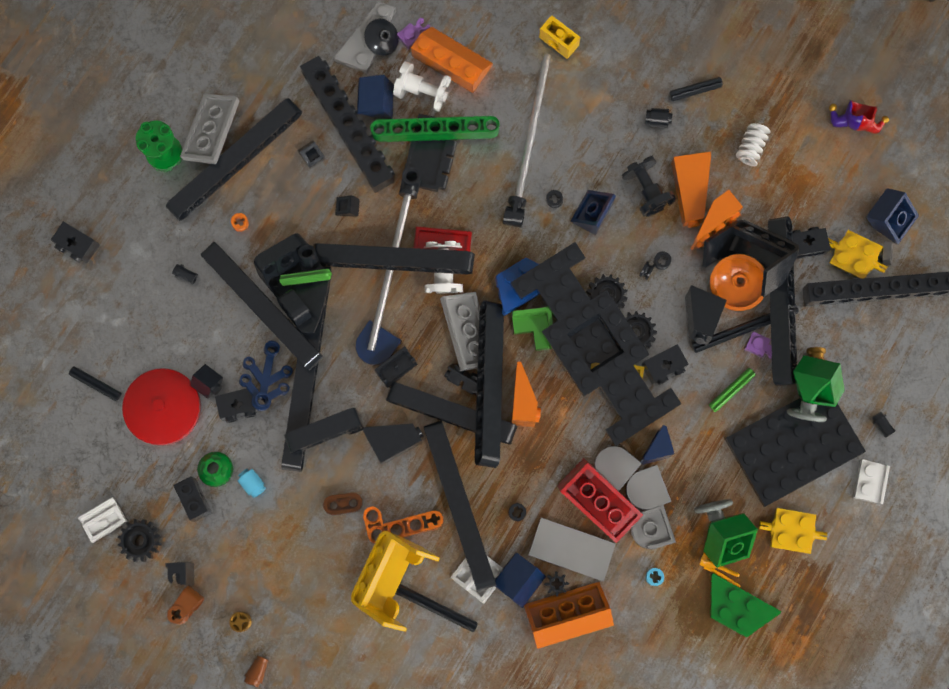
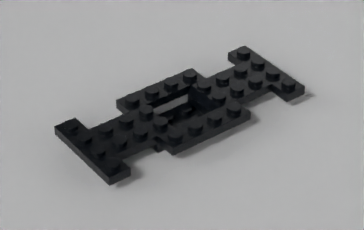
M576 242L510 282L520 300L535 290L541 295L557 322L544 329L542 334L583 397L599 387L602 389L621 420L605 429L614 445L617 446L682 403L672 388L654 398L634 367L636 363L649 356V353L607 290L590 300L570 269L586 258ZM608 330L610 331V333L612 334V336L614 337V339L616 340V342H617L618 345L620 346L621 350L619 349V347L617 346V344L615 343V341L613 340V338H612L611 335L609 334ZM595 362L600 363L594 368L590 369L591 364Z

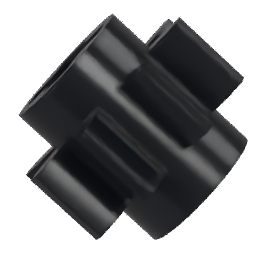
M555 571V577L547 575L549 583H544V585L550 588L547 592L548 594L555 591L557 597L560 590L566 593L564 585L569 583L563 580L566 576L565 574L559 577L557 571ZM555 578H558V582L562 583L558 590L555 589V586H551V582H554Z

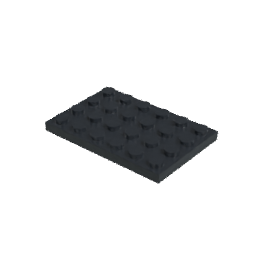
M799 398L725 438L763 507L866 452L838 403L836 407L817 405L815 412L825 415L827 420L825 422H814L787 414V410L790 408L800 409L802 400Z

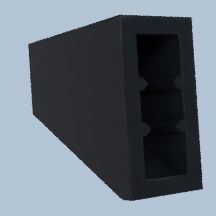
M691 285L685 297L689 338L699 344L708 345L714 335L727 300Z
M413 423L365 427L362 429L381 465L423 443L421 438L424 436L419 426L415 428Z

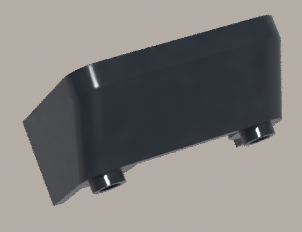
M737 220L704 241L703 267L706 268L716 260L721 261L723 258L733 254L752 256L765 268L761 296L765 297L785 282L798 257L799 246L749 221Z

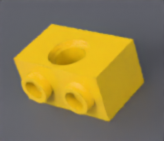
M552 15L540 28L539 38L566 59L579 47L580 36Z

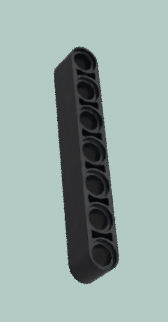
M392 382L386 401L475 433L476 410L406 385ZM501 419V442L511 445L518 426Z

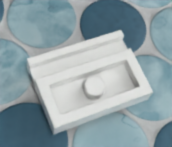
M863 459L860 460L853 498L882 505L890 466Z
M114 497L78 517L92 543L128 522Z

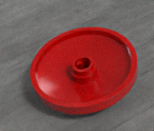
M166 368L150 370L137 377L128 387L122 405L123 418L131 433L138 439L157 446L174 444L189 435L196 426L201 412L200 395L197 390L190 386L191 380L178 371Z

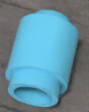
M245 469L238 475V483L249 496L251 495L253 498H256L265 491V483L253 469Z

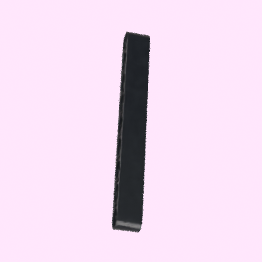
M290 98L283 100L220 155L217 164H210L172 197L166 204V208L178 221L184 220L298 120L302 115V111Z
M789 216L768 220V231L793 242L792 221ZM793 264L785 282L770 293L772 378L776 386L796 384L794 370L797 366Z
M213 241L200 254L309 371L323 358V355L216 242Z
M313 244L321 266L449 274L473 273L475 254L469 251Z
M484 300L479 311L474 461L478 466L496 468L500 462L504 315L502 314V304Z
M440 420L423 426L477 592L497 586L443 422Z

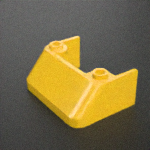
M382 531L378 535L352 591V604L382 626L406 632L407 628L395 620L399 613V604L393 597L409 563L419 565L424 557L438 561L439 557L403 537L388 531Z

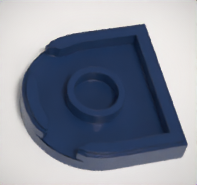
M369 320L357 338L356 351L364 363L380 365L394 354L402 341L380 327L375 351L367 350L373 322Z

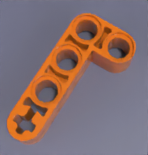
M368 507L363 513L368 538L374 544L376 541L373 539L372 534L376 530L391 532L393 526L400 525L402 532L398 536L406 538L437 530L444 523V518L439 511H429L384 523L382 513L376 507ZM376 511L378 518L375 521H369V512ZM433 515H436L437 518H440V520L437 521V525H434L433 522L427 523L428 528H425V523L422 519L423 517H426V521L431 520ZM413 520L421 522L419 530L414 531L411 529L410 524Z

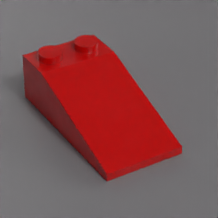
M585 458L557 485L559 491L615 543L643 516Z

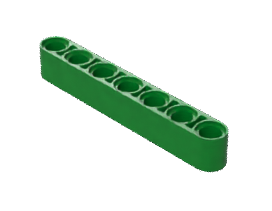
M494 116L380 119L373 121L370 129L374 140L377 142L491 139L499 134L500 123ZM474 125L477 129L469 130L468 127ZM494 125L496 128L489 130L487 126ZM436 126L440 129L434 132L431 130V128ZM451 126H457L458 130L451 131L449 128ZM415 127L421 128L419 132L412 131ZM379 128L384 130L382 133L375 132ZM396 128H401V129H403V130H402L401 132H399V133H395V132H394V129H396Z

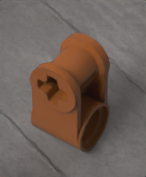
M187 586L168 610V620L174 624L181 625L186 623L205 598L192 587ZM176 611L180 612L182 616L180 619L176 618Z

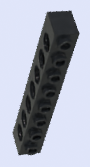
M317 56L302 64L300 69L373 191L376 193L394 183L393 176L395 173L392 167L385 164L384 160L386 158L381 150L377 151L375 148L376 142L373 136L367 135L365 123L363 120L359 121L356 117L358 114L353 104H348L347 100L349 98L344 90L340 91L338 87L340 84L336 76H331L329 73L331 69L326 60L322 61L320 56ZM320 76H324V77H325L324 80H321V81L317 80V78L320 77ZM328 91H334L333 95H326ZM337 106H343V107H344V108H343L342 110H340V111L335 110V108H336ZM346 121L353 122L350 126L344 125ZM355 136H362V139L359 141L353 140ZM365 151L372 152L369 156L362 155ZM374 166L381 167V169L377 172L372 171V168Z
M949 272L807 283L802 288L805 307L949 295Z

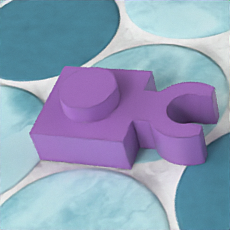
M423 17L417 20L415 26L410 23L397 33L399 40L408 49H411L423 31L430 28L429 24L425 27L420 26L424 23Z
M753 331L744 350L761 358L766 353L768 358L772 360L771 345H769L771 339Z

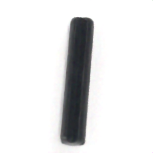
M721 77L713 78L672 90L669 93L671 101L680 100L721 88L723 82Z
M73 366L69 371L71 377L110 399L118 401L121 397V392L79 368Z

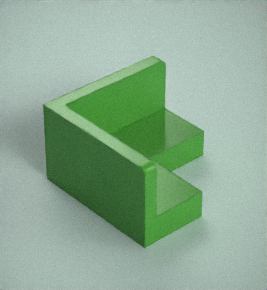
M548 307L512 311L514 335L533 332L535 351L552 349L542 334L544 329L553 324L552 313Z

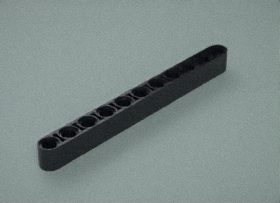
M322 266L323 269L328 268L330 269V272H332L331 267ZM331 279L329 280L324 308L315 333L303 334L319 352L321 350ZM297 359L286 433L310 424L318 363L309 371ZM285 440L281 464L282 470L302 472L306 450L290 454Z

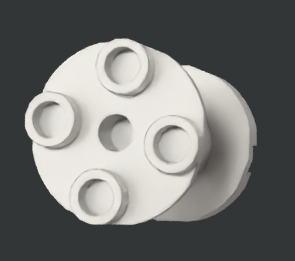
M405 61L399 70L401 74L396 79L393 95L402 99L407 91L419 95L420 92L435 97L433 110L440 112L442 103H445L448 96L446 87H449L451 77L445 75L440 86L424 81V77L413 74L414 65Z
M445 241V245L438 242H426L424 249L457 250L462 249V246H460V243H456V241ZM434 273V284H426L425 293H462L463 284H453V274Z

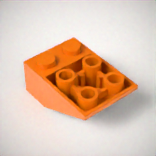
M727 190L713 201L693 241L691 250L696 247L698 249L702 248L706 239L721 231L726 225L728 226L737 221V218L741 216L740 211L743 206L730 190Z

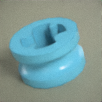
M652 568L647 571L645 578L649 585L658 586L663 583L664 574L660 569ZM653 571L657 572V575L660 576V580H656L657 583H653V579L650 578V574H654Z

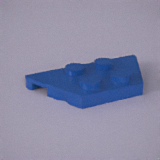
M524 258L496 275L495 281L499 289L498 295L499 300H501L502 314L504 316L539 295V292L535 290L520 300L510 282L539 265L538 263Z

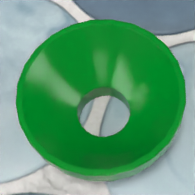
M207 453L198 463V476L204 484L211 487H220L231 479L233 463L224 453ZM213 462L217 463L219 466L218 471L215 474H210L208 472V465Z

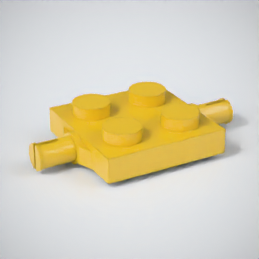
M850 230L846 232L844 238L839 243L828 238L830 247L835 249L830 261L831 265L859 279L866 278L873 269L883 274L887 270L888 266L878 262V256L883 246Z
M776 508L772 523L762 521L759 523L760 525L767 526H759V529L770 531V547L811 554L814 539L827 540V537L819 536H827V532L816 531L815 514Z

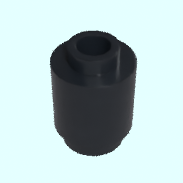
M651 108V110L646 111L645 124L650 125V127L668 128V124H672L673 113H669V109Z

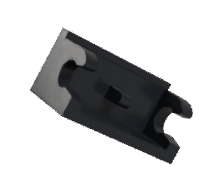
M404 346L377 367L375 373L385 386L389 388L392 382L398 381L418 364Z
M165 563L170 583H173V575L176 573L178 584L194 585V563Z

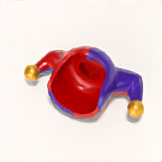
M850 100L846 112L840 116L836 113V104H830L829 106L833 127H850L855 131L865 130L878 134L884 124L889 122V118L883 116L879 123H875L877 107L868 106Z

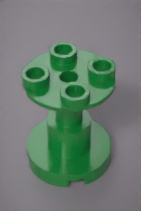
M156 120L141 124L135 138L136 145L146 156L148 163L154 169L162 172L170 171L173 167L179 165L182 161L180 155L183 148L174 137L170 126Z

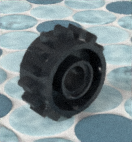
M603 274L601 279L595 277V283H589L591 289H587L586 293L590 295L588 296L590 300L607 290L618 308H624L625 304L623 302H626L628 299L624 295L627 294L628 290L623 289L625 283H620L618 277L614 279L611 274L609 277H605Z
M635 311L633 315L628 312L626 320L632 329L636 328L640 331L641 335L638 338L643 346L650 348L652 346L650 342H655L656 340L653 337L657 334V331L653 330L656 324L651 323L652 318L645 317L644 312L642 315L638 314V311Z
M134 519V524L126 523L127 528H121L123 533L118 536L121 539V543L117 545L123 549L120 553L127 554L126 559L128 560L133 557V562H138L139 558L142 562H146V557L153 559V553H159L157 548L162 545L159 542L162 535L157 533L159 527L153 528L154 523L150 521L147 524L146 519H142L141 523L138 519ZM142 535L144 542L141 546H138L136 539Z

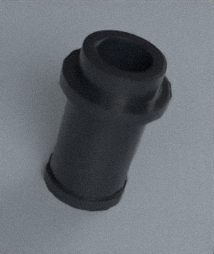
M177 264L172 271L175 278L179 277L192 285L198 278L197 273L184 268L183 264Z
M879 412L872 417V423H876L886 438L896 430L887 420V415Z

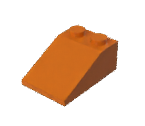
M517 362L512 423L517 426L535 427L536 422L540 420L541 408H537L538 402L522 363Z

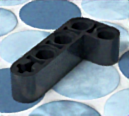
M354 407L288 432L284 437L290 454H295L341 435H351L360 432L364 425L358 410Z

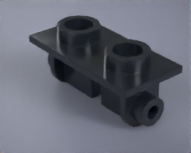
M452 363L448 366V369L451 371H446L444 375L447 378L446 380L456 386H459L461 381L465 383L462 389L472 395H477V374L460 371L459 364Z

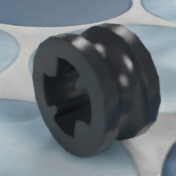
M551 190L548 192L546 202L549 207L559 208L562 205L563 195L560 191ZM553 195H556L557 198H560V200H557V203H553V200L549 199L552 198Z
M665 251L657 253L653 260L655 267L659 270L667 269L671 264L670 254ZM660 257H664L663 259H667L665 265H661V263H658Z
M647 261L639 276H644L648 280L655 265H650Z
M516 503L510 507L509 517L513 521L518 522L525 518L526 508L522 504ZM515 507H518V510L520 508L523 510L520 518H516L517 515L515 517L512 515Z

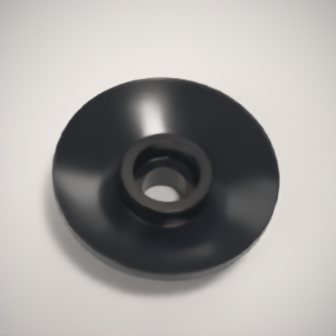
M385 19L371 21L364 32L367 47L371 52L379 56H386L394 52L399 41L395 26ZM382 33L386 35V39L382 37Z

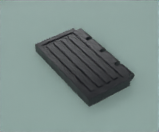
M420 113L418 114V118H439ZM436 126L431 128V130L434 132L440 129ZM451 126L449 129L451 131L458 130V127ZM415 127L414 132H419L421 128ZM411 141L405 169L407 167H416L420 171L422 183L419 188L438 192V189L446 190L449 177L442 175V173L450 174L453 159L447 156L454 157L457 146L456 141ZM414 175L407 178L408 181H415L417 179Z

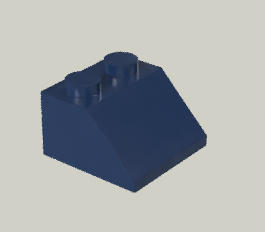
M889 188L884 191L866 216L873 229L895 244L901 242L919 217L905 192Z

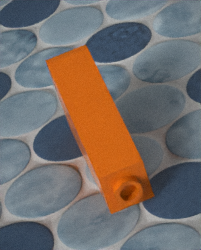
M711 152L675 156L672 159L671 166L683 226H688L689 228L698 227L704 220Z

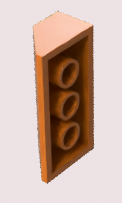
M433 27L423 31L411 47L413 58L443 76L451 77V81L471 93L475 92L493 65L492 62Z
M600 582L566 591V593H560L557 597L553 595L524 605L537 649L614 626L611 609Z

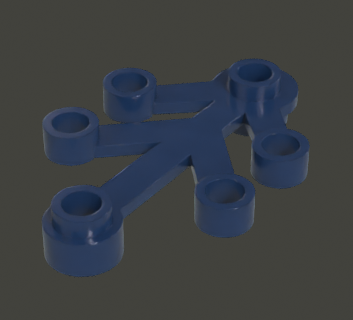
M274 340L266 342L263 349L266 355L263 374L256 366L254 358L246 357L242 363L243 367L246 370H250L260 384V390L258 391L251 382L252 378L250 375L243 374L239 379V384L242 387H246L253 396L251 403L258 411L267 410L271 405V400L280 395H287L290 390L289 385L283 382L279 384L278 388L267 393L270 385L282 378H290L293 373V369L285 365L280 371L271 375L274 357L278 355L280 345ZM246 361H250L252 365H247ZM283 370H288L289 374H285ZM246 378L249 382L245 383L242 379ZM280 387H285L286 391H282ZM258 400H262L264 404H259Z

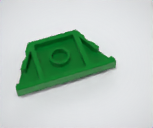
M714 573L711 574L710 618L747 638L781 613L780 610Z

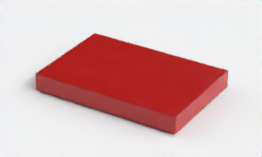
M416 226L414 248L424 249L426 242H438L445 245V241H456V243H460V246H462V249H457V251L470 252L472 232Z

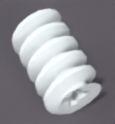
M756 123L748 125L744 138L741 141L742 144H740L739 151L736 153V157L742 163L753 167L757 166L758 163L755 160L760 159V155L757 153L763 152L761 147H765L766 143L764 141L768 140L766 134L771 133L766 126Z

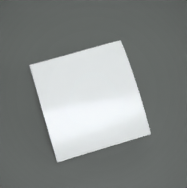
M487 556L495 579L503 568ZM466 558L450 577L483 604L496 589L494 586L477 592Z

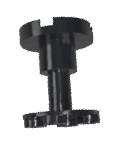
M653 156L645 158L639 164L637 162L630 164L627 167L628 171L622 174L623 180L637 177L644 189L641 193L646 203L640 208L643 217L645 215L646 217L655 215L663 211V207L667 203L670 206L677 200L674 192L663 193L658 183L653 184L647 172L657 162Z

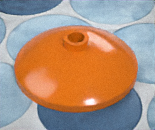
M733 254L723 258L717 263L711 273L710 288L712 294L726 299L724 307L730 310L745 311L757 306L764 298L761 296L764 266L757 259L745 254ZM742 277L744 283H739L737 278Z

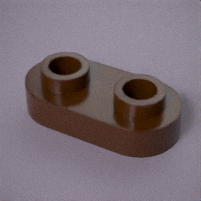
M357 493L330 495L323 502L325 512L330 515L356 513L363 506V500ZM353 499L357 501L354 507L350 506V501ZM332 502L337 503V507L335 509H331L330 507Z

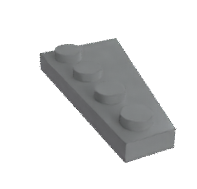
M378 1L333 58L334 61L368 74L376 54L371 52L365 43V29L375 19H385L391 22L396 11L395 7Z

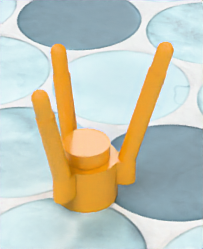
M703 553L700 566L740 588L738 583L715 569L716 566ZM724 566L717 568L726 573L739 577V573L734 572L733 570L728 569Z

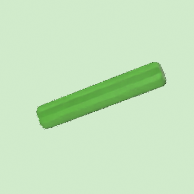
M327 268L281 275L279 281L282 286L325 281L331 279L332 272Z
M751 368L744 371L709 404V407L714 412H717L756 375Z

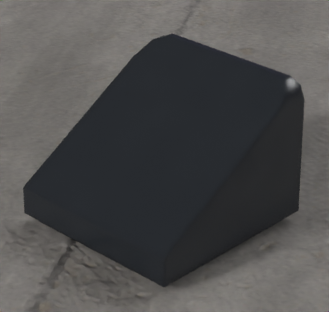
M313 140L297 150L309 167L324 158L323 153Z
M353 195L337 197L335 215L358 216L359 198Z

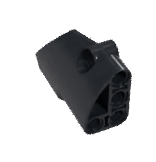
M295 233L258 254L254 259V265L258 276L275 295L280 307L302 334H314L324 308L329 280L282 286L279 281L281 275L323 269L315 248L309 245L299 233Z

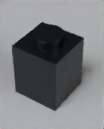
M204 364L192 375L190 386L209 399L213 394L217 395L222 389L223 377Z

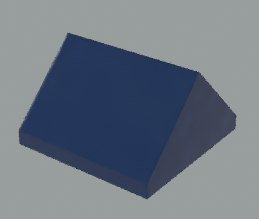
M385 75L360 77L358 79L357 114L382 119H393L394 84Z
M588 190L571 222L596 235L613 206L616 195Z
M662 425L658 429L640 461L642 465L668 459L675 454L667 426Z
M515 552L495 578L497 585L495 587L523 608L546 576L536 566Z

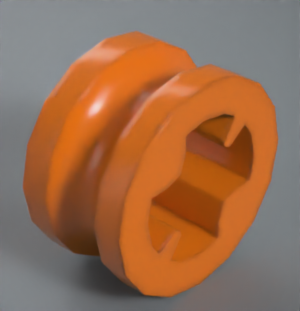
M237 213L231 218L234 230L242 232L247 229L249 222L244 214ZM237 219L245 220L242 226L239 224L235 225Z

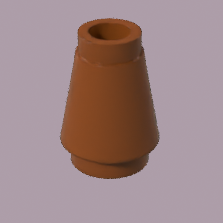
M257 656L244 675V682L259 688V685L263 683L269 660Z

